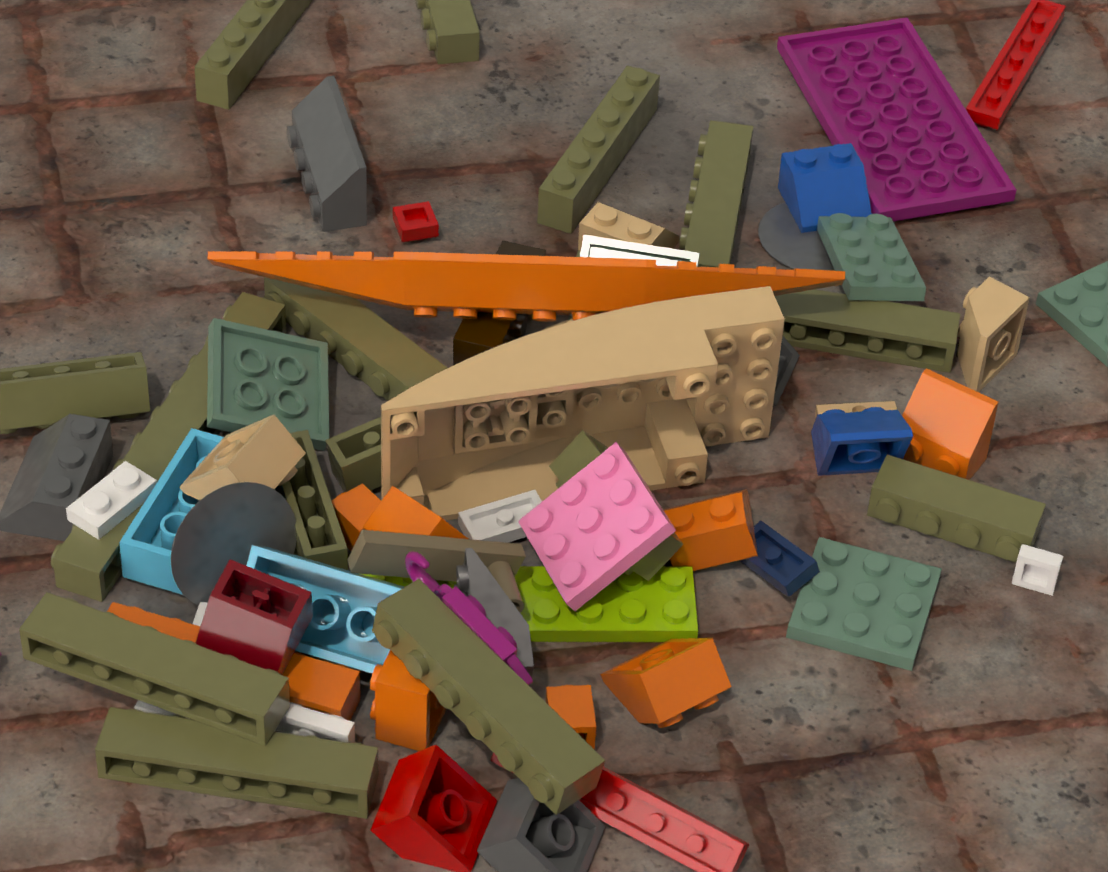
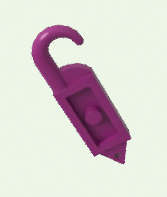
M410 551L405 557V567L412 581L420 579L528 685L531 684L533 679L517 657V644L512 635L501 626L496 628L488 620L485 609L472 595L466 597L457 587L452 589L447 584L439 585L425 571L430 566L428 560L420 553Z

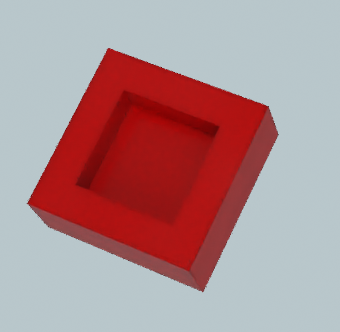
M429 201L393 207V221L402 242L439 236V224Z

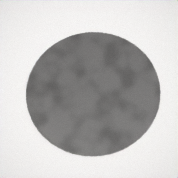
M785 202L773 207L763 216L758 228L759 240L764 249L774 259L793 269L835 271L818 231L801 233Z
M255 482L229 484L202 498L181 522L172 545V574L182 594L198 606L200 602L208 603L210 594L229 560L247 565L252 545L269 547L294 555L297 541L295 531L296 520L287 500L273 488Z

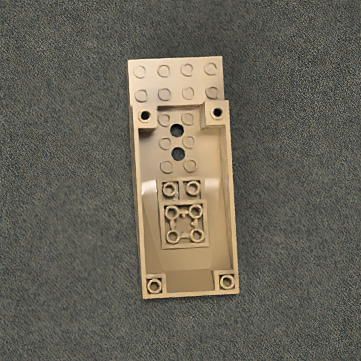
M771 286L664 300L588 316L499 345L416 384L381 405V501L393 485L445 521L458 519V512L532 490H536L540 499L544 501L558 489L556 483L559 479L549 465L582 430L608 448L617 442L625 450L650 490L705 483L708 457L706 446L769 437L785 320Z

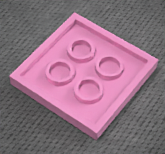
M617 442L518 521L565 603L574 611L578 610L676 531L633 462Z

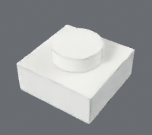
M1022 544L1012 584L1053 596L1063 555Z

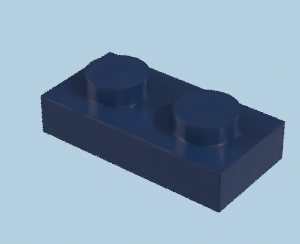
M759 521L754 525L758 556L739 560L787 597H790L820 572L815 559L763 521Z

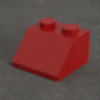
M436 744L398 760L370 831L403 859L455 872H471L478 855L477 849L488 827L497 799Z

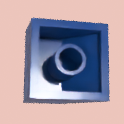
M851 143L835 144L814 149H800L781 154L778 190L801 233L817 231L819 216L843 213L851 217H867L872 214L864 165Z
M871 407L862 412L848 413L840 409H833L817 414L811 430L817 474L822 476L879 472L886 455L900 459L904 458L913 438L912 429L898 410H885L881 407Z

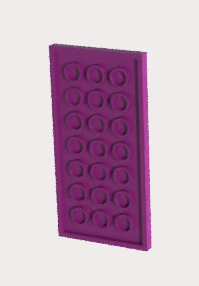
M908 18L778 37L777 49L832 145L851 143L862 161L872 214H881L891 217L893 221L1015 200L1017 189Z

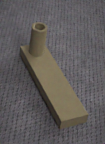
M362 530L347 559L351 573L410 578L405 567V557L410 551H415L423 555L430 563V566L425 571L434 580L457 582L456 566L464 564L465 548H473L517 610L521 612L524 608V603L515 580V576L526 557L522 544Z

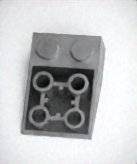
M465 548L464 564L456 566L457 584L454 587H457L466 597L469 595L475 597L485 609L488 620L496 628L501 626L512 635L517 644V657L532 678L534 662L528 623L473 548Z

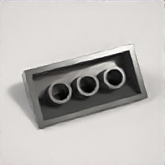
M327 76L292 110V126H287L286 128L289 147L296 148L294 149L297 171L303 170L301 173L303 191L305 194H311L309 195V206L312 218L318 217L323 232L367 226L366 165L335 76Z

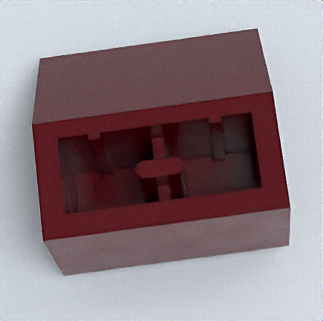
M230 559L210 594L196 644L223 655H232L240 661L263 669H271L283 675L313 618L312 592Z

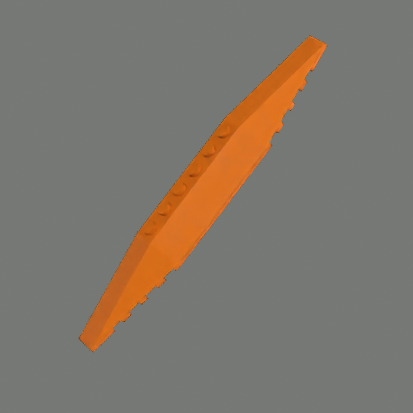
M208 251L207 257L208 261L214 266L399 309L413 310L415 317L435 318L437 317V311L453 312V317L459 319H476L477 312L493 313V319L516 320L517 314H533L532 320L556 321V315H571L574 321L613 310L664 300L771 286L774 296L838 286L842 285L845 280V271L799 268L787 270L767 266H757L756 269L734 268V264H719V267H696V262L678 261L676 266L656 265V260L627 258L394 252L393 257H374V252H354V256L333 255L332 252H317V255L296 254L293 251H276L275 254L258 253L256 251Z

